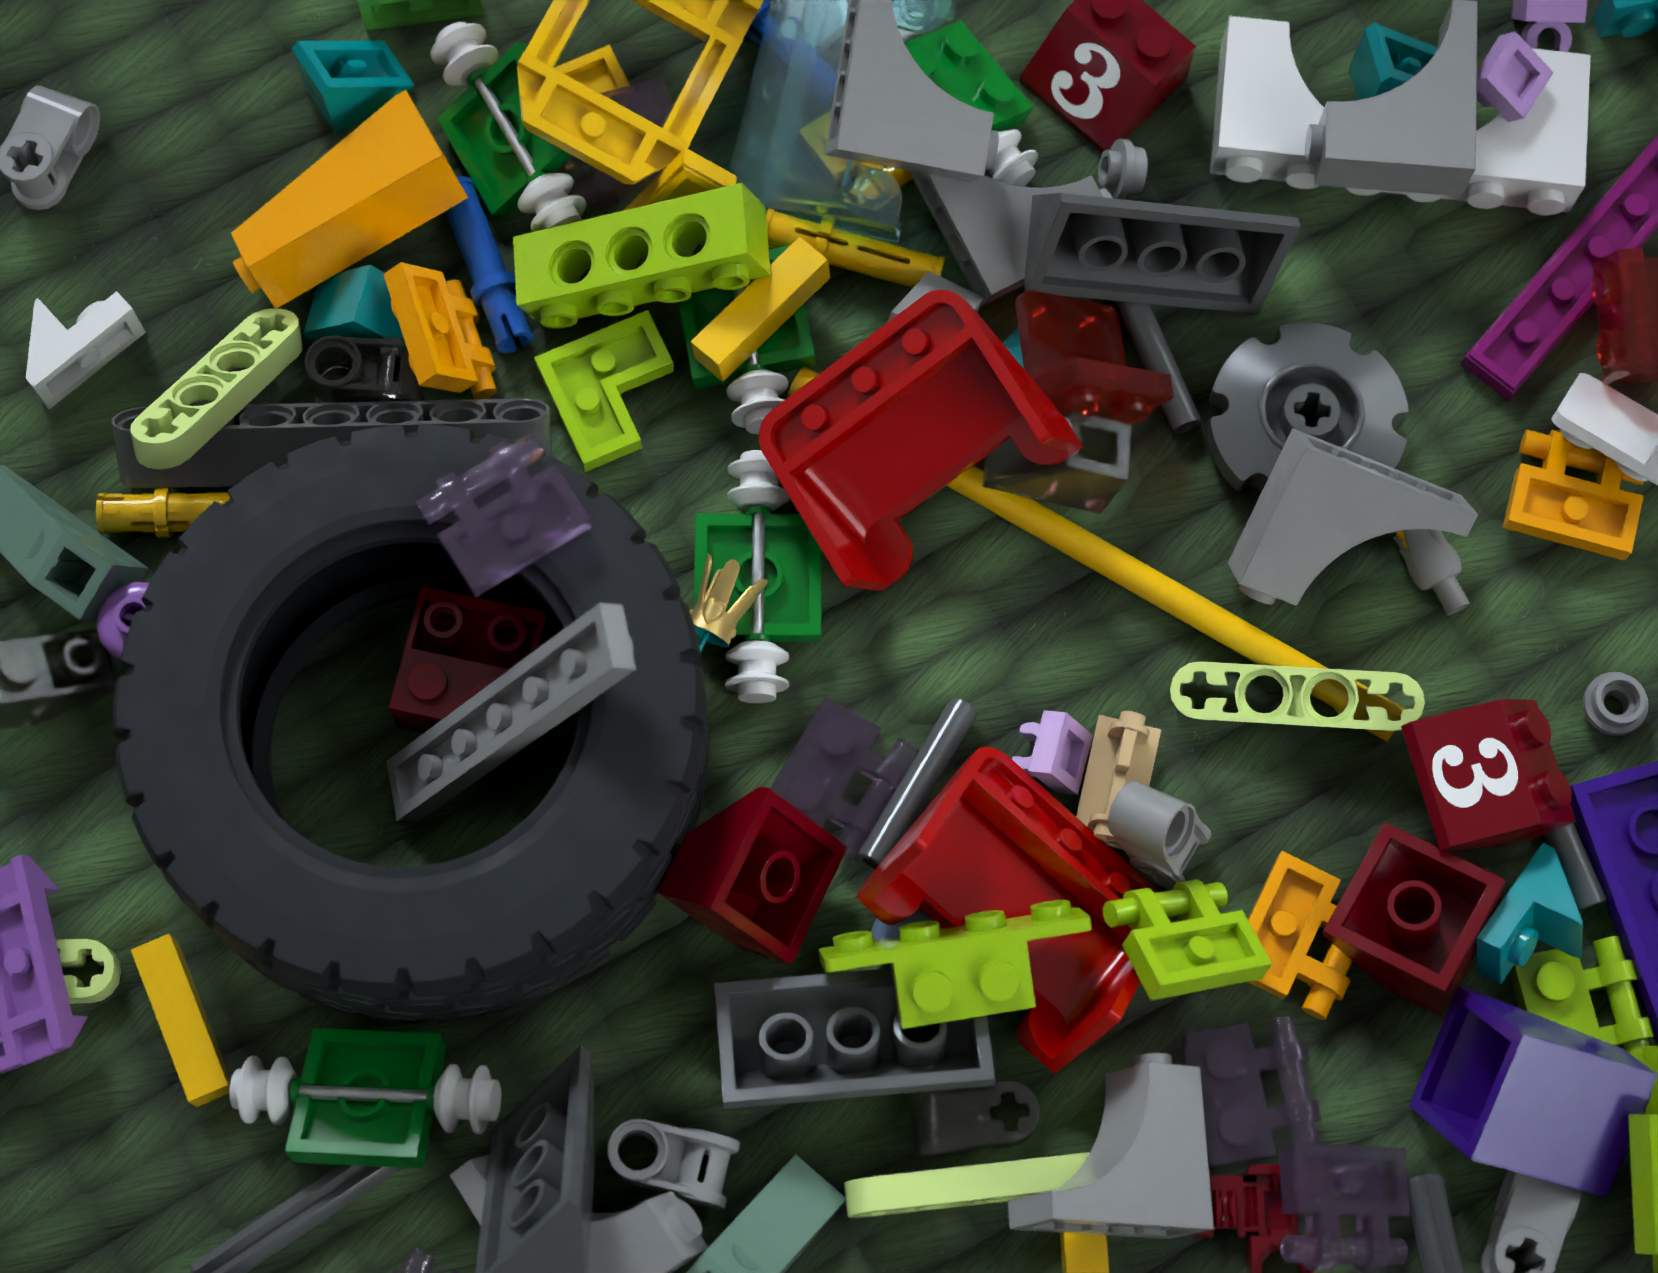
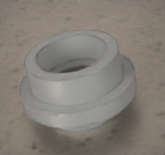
M1117 139L1111 149L1105 150L1101 155L1098 166L1099 184L1106 187V190L1113 199L1124 200L1127 195L1138 196L1144 187L1147 176L1146 151L1144 148L1134 147L1130 140Z
M1608 672L1599 675L1587 686L1583 694L1582 706L1587 720L1594 728L1608 735L1621 736L1634 731L1645 720L1648 712V698L1644 688L1635 678L1621 672ZM1606 696L1617 698L1623 705V713L1620 715L1610 713L1605 708L1604 698Z

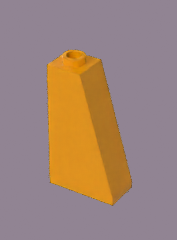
M404 90L389 100L231 232L241 254V257L234 260L233 264L252 294L262 288L275 309L468 198L407 91Z

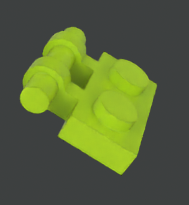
M1198 879L1177 882L1173 889L1169 891L1154 893L1149 888L1127 891L1123 899L1107 901L1104 904L1103 916L1109 927L1128 925L1133 929L1122 946L1151 1001L1259 980L1263 978L1272 965L1243 910L1222 914L1219 912L1218 908L1225 907L1228 902L1227 890L1223 883L1203 884ZM1178 916L1183 921L1171 923L1168 917Z
M1618 936L1607 937L1593 942L1599 967L1583 970L1580 958H1575L1558 949L1533 953L1523 967L1514 964L1509 973L1520 1009L1617 1047L1622 1046L1625 1051L1643 1063V1048L1650 1046L1648 1040L1654 1038L1649 1017H1641L1632 982L1638 978L1633 961L1625 960ZM1606 989L1615 1025L1599 1028L1589 992Z

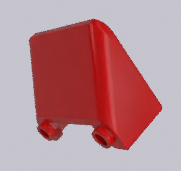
M943 289L930 291L920 297L773 408L763 419L759 430V444L762 453L842 584L846 587L884 591L905 575L911 565L913 557L912 540L899 519L1011 438L1026 459L1041 465L1061 463L1084 447L1065 417L968 301L957 293Z
M981 747L964 762L870 875L855 898L867 907L879 921L887 925H895L906 921L919 907L931 919L938 921L939 926L943 929L966 925L965 916L982 911L1001 910L1005 912L1006 919L1031 915V905L1052 900H1069L1071 908H1080L1087 913L1091 921L1092 930L1027 941L1036 1007L1029 1008L1026 1011L1022 1022L1017 1027V1037L1022 1047L1028 1053L1034 1055L1050 1071L1056 1074L1122 1019L1140 983V979L1122 946L1133 929L1128 925L1109 927L1103 916L1104 904L1107 901L1123 899L1124 894L1131 890L1149 888L1154 893L1159 891L1103 840L1094 837V832L1010 757L995 748Z

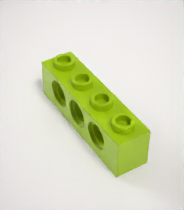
M743 183L513 237L517 306L541 325L548 328H567L575 325L579 318L597 314L608 316L628 314L634 310V306L655 301L664 303L682 302L689 299L694 292L712 288L721 290L740 289L747 286L752 279L771 275L766 207ZM706 241L702 250L692 256L695 248L700 243ZM648 254L645 262L635 269L639 260ZM590 268L587 276L579 282L582 274Z

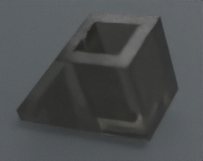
M1074 411L1064 412L1061 414L1065 417L1084 447L1063 462L1055 465H1041L1031 462L1020 453L1011 438L985 457L982 487L1101 514L1128 480L1131 425Z
M97 629L0 642V730L37 725L115 691L116 675L109 652L100 642Z

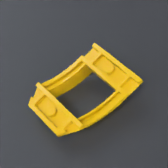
M553 0L517 64L522 125L527 131L616 180L628 185L636 184L665 168L684 148H689L715 93L764 0H631L706 42L663 127L654 124L554 68L590 0Z

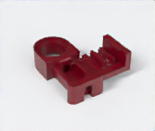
M1254 1164L1246 1169L1243 1175L1209 1176L1214 1229H1235L1236 1238L1246 1237V1232H1255V1236L1245 1239L1247 1273H1262L1263 1261L1272 1252H1283L1291 1256L1297 1264L1298 1273H1313L1311 1235L1299 1236L1296 1177H1304L1308 1174L1307 1169L1303 1165ZM1243 1178H1252L1253 1182H1243ZM1214 1229L1195 1233L1194 1238H1213Z

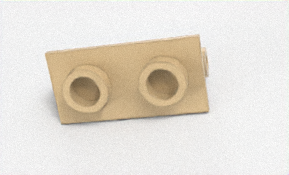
M1122 711L1119 719L1103 715L1098 716L1076 817L1094 832V837L1103 840L1109 847L1121 850L1123 848L1108 828V816L1111 805L1120 789L1128 782L1137 781L1146 786L1150 785L1161 729L1144 725L1146 720L1144 715L1132 711Z

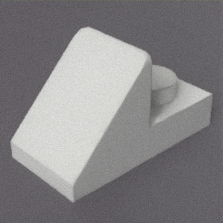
M117 291L105 301H97L89 305L79 315L76 324L68 330L37 298L33 309L26 380L41 402L48 409H51L146 332L133 308Z

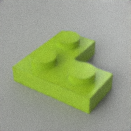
M648 310L534 357L537 370L585 472L642 449L641 438L620 394L674 372L673 361Z

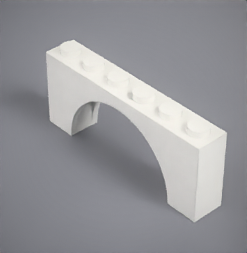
M1229 16L1220 46L1210 173L1226 175L1229 179L1237 182H1254L1259 179L1285 181L1288 185L1299 189L1318 187L1314 185L1315 162H1307L1305 160V143L1309 124L1318 125L1324 107L1309 91L1296 67L1291 51L1289 22ZM1533 49L1554 73L1525 119L1508 122L1499 114L1491 122L1476 130V169L1462 196L1358 188L1346 189L1353 194L1363 196L1375 195L1380 192L1404 194L1418 202H1433L1439 199L1467 201L1469 205L1482 209L1496 208L1501 205L1523 207L1538 215L1570 212L1585 187L1590 55Z

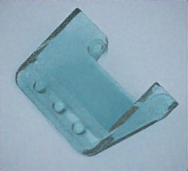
M772 0L729 172L737 176L736 184L743 183L765 205L766 212L770 208L774 209L775 212L819 224L824 219L835 222L834 228L898 243L901 233L899 215L902 207V193L896 179L885 170L863 165L860 161L825 155L849 0ZM892 0L893 13L898 29L915 33L930 32L941 26L945 20L953 21L957 9L956 0Z

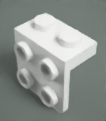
M1580 373L1553 415L1552 422L1560 428L1562 435L1574 445L1585 449L1594 448L1615 460L1617 467L1627 476L1643 482L1649 480L1658 485V414L1596 378Z

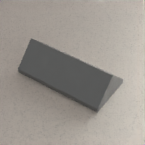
M1065 193L1032 195L1024 277L1025 291L1039 294L1258 314L1301 226L1299 219L1296 217Z
M892 968L714 983L724 1109L995 1085L987 1015L903 1029L899 1023Z
M582 1045L569 1055L492 1130L475 1273H588L597 1131L591 1052Z

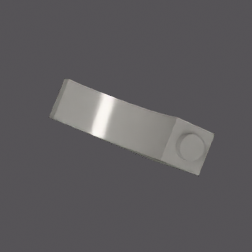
M849 0L825 155L968 182L983 177L985 168H992L998 151L999 134L997 131L991 130L994 113L974 108L950 96L921 70L912 58L900 35L893 13L892 0Z
M1452 0L1439 29L1436 54L1423 69L1404 84L1383 94L1366 99L1345 102L1327 101L1318 125L1309 124L1306 136L1305 160L1307 162H1315L1314 185L1462 196L1476 169L1477 1Z
M910 171L970 288L974 293L984 297L980 307L1024 286L1032 195L1065 193L1112 198L1105 188H1098L1092 176L1062 186L1032 188L1000 182L985 175L968 182Z
M1292 428L1235 546L1228 565L1240 584V591L1250 598L1269 605H1273L1277 598L1297 606L1304 592L1319 573L1338 556L1352 547L1386 533L1412 529L1440 530L1467 537L1478 514L1460 494Z
M1148 1053L1132 1057L1131 1067L1105 1074L1106 1094L1103 1118L1097 1139L1089 1156L1074 1176L1056 1190L1008 1201L1010 1229L1171 1239L1213 1230L1200 1067L1172 1064V1056L1170 1054Z
M489 1155L471 1159L450 1174L451 1179L480 1226ZM672 1191L648 1199L629 1211L592 1213L588 1273H677L708 1249L700 1235L702 1233V1226L699 1218L693 1209L683 1200L677 1199Z

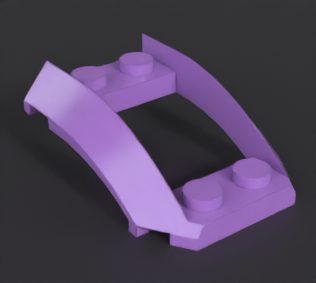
M22 854L11 858L10 864L0 867V1074L72 1047L88 1016L72 1015L46 896L60 889L29 855Z

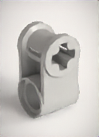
M34 86L25 96L19 115L5 142L0 147V170L5 178L11 181L12 192L21 205L33 210L48 209L59 203L65 196L67 187L80 162L94 144L98 134L100 112L95 104L43 86Z
M1137 781L1128 782L1120 789L1111 805L1108 816L1109 831L1130 858V865L1147 879L1170 890L1173 889L1177 882L1185 881L1182 873L1199 844H1207L1212 836L1211 830L1202 823L1193 805Z
M632 1119L622 1123L613 1131L608 1142V1162L613 1174L620 1181L630 1186L664 1194L672 1191L677 1199L684 1202L714 1209H725L727 1198L722 1195L731 1154L739 1152L741 1142L709 1131L678 1128L646 1119ZM644 1136L655 1144L658 1155L655 1162L649 1168L632 1170L620 1161L618 1151L621 1144L627 1138ZM704 1155H708L709 1162L703 1183H699L697 1179L702 1158Z
M1508 1170L1498 1194L1495 1217L1481 1255V1273H1513L1515 1263L1511 1259L1506 1258L1505 1255L1515 1249L1522 1252L1520 1262L1530 1268L1525 1273H1554L1564 1238L1577 1212L1582 1190Z

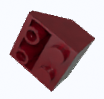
M421 586L388 707L398 728L425 733L545 644L548 614L537 610ZM523 748L521 751H519L517 754H522V755H523L524 748Z

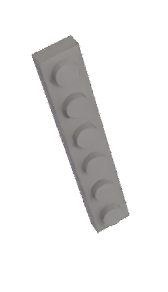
M597 604L388 759L386 762L396 820L420 822L635 671L633 642L628 633L623 605Z

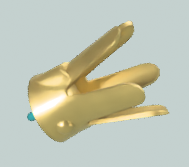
M707 554L698 600L695 607L689 610L696 634L701 638L698 643L700 652L706 641L720 647H729L731 639L736 636L737 630L735 627L738 621L765 588L768 580H757L746 589L730 610L725 612L739 574L740 566L736 560H729L723 569L716 571L706 593L712 565V556Z

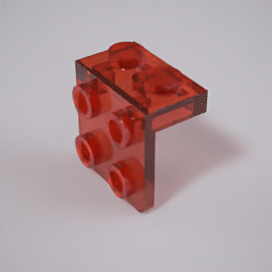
M1643 248L1617 250L1593 263L1592 295L1597 305L1599 327L1597 355L1602 366L1603 385L1657 382L1658 257L1644 258Z
M1027 290L1016 298L1015 306L1024 370L1061 414L1127 425L1147 419L1150 416L1151 410L1174 398L1171 374L1126 366L1120 319L1113 307L1033 290Z

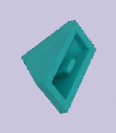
M1376 23L1366 27L1348 69L1357 100L1383 94L1404 84L1428 64L1436 54L1437 47Z
M384 40L297 41L292 48L305 90L335 135L371 116L402 91L406 90L409 94L415 86Z
M372 265L339 272L317 285L303 332L305 338L405 359L409 357L399 322L391 308V297L383 271Z

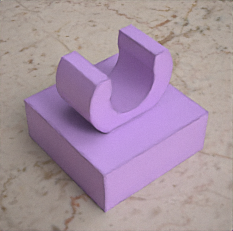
M1513 0L1512 19L1530 21L1524 27L1521 38L1532 49H1537L1539 33L1549 27L1555 33L1554 51L1567 52L1572 43V33L1565 22L1585 23L1587 0Z
M1516 31L1499 35L1477 70L1476 100L1483 107L1494 106L1508 122L1525 119L1554 72Z
M1044 710L1040 724L1029 722L1022 724L1019 733L1029 741L1035 742L1032 756H1013L1012 760L1027 774L1039 779L1055 793L1078 795L1093 735L1068 713Z

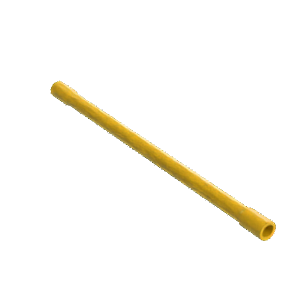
M804 366L793 380L787 398L819 373ZM974 465L946 485L1258 665L1327 668ZM1333 679L1323 680L1317 683L1311 692L1313 697L1334 708L1338 714H1341L1348 705V691L1339 681ZM1355 681L1358 689L1359 703L1353 717L1354 720H1369L1366 707H1382L1387 710L1388 720H1401V714L1403 710H1406L1405 708L1382 695L1367 694L1368 687ZM1365 729L1386 742L1394 732Z

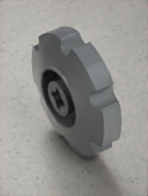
M1301 322L1281 325L1272 345L1263 344L1255 337L1245 341L1229 356L1220 369L1208 400L1211 405L1217 407L1222 412V415L1211 418L1206 435L1214 462L1223 477L1238 492L1249 486L1256 487L1262 492L1292 428L1395 469L1404 453L1407 440L1405 437L1398 435L1392 426L1400 425L1403 422L1409 408L1403 386L1387 360L1376 350L1367 355L1355 353L1349 343L1352 337L1350 332L1319 323ZM1303 415L1309 416V425L1312 427L1305 425V417Z

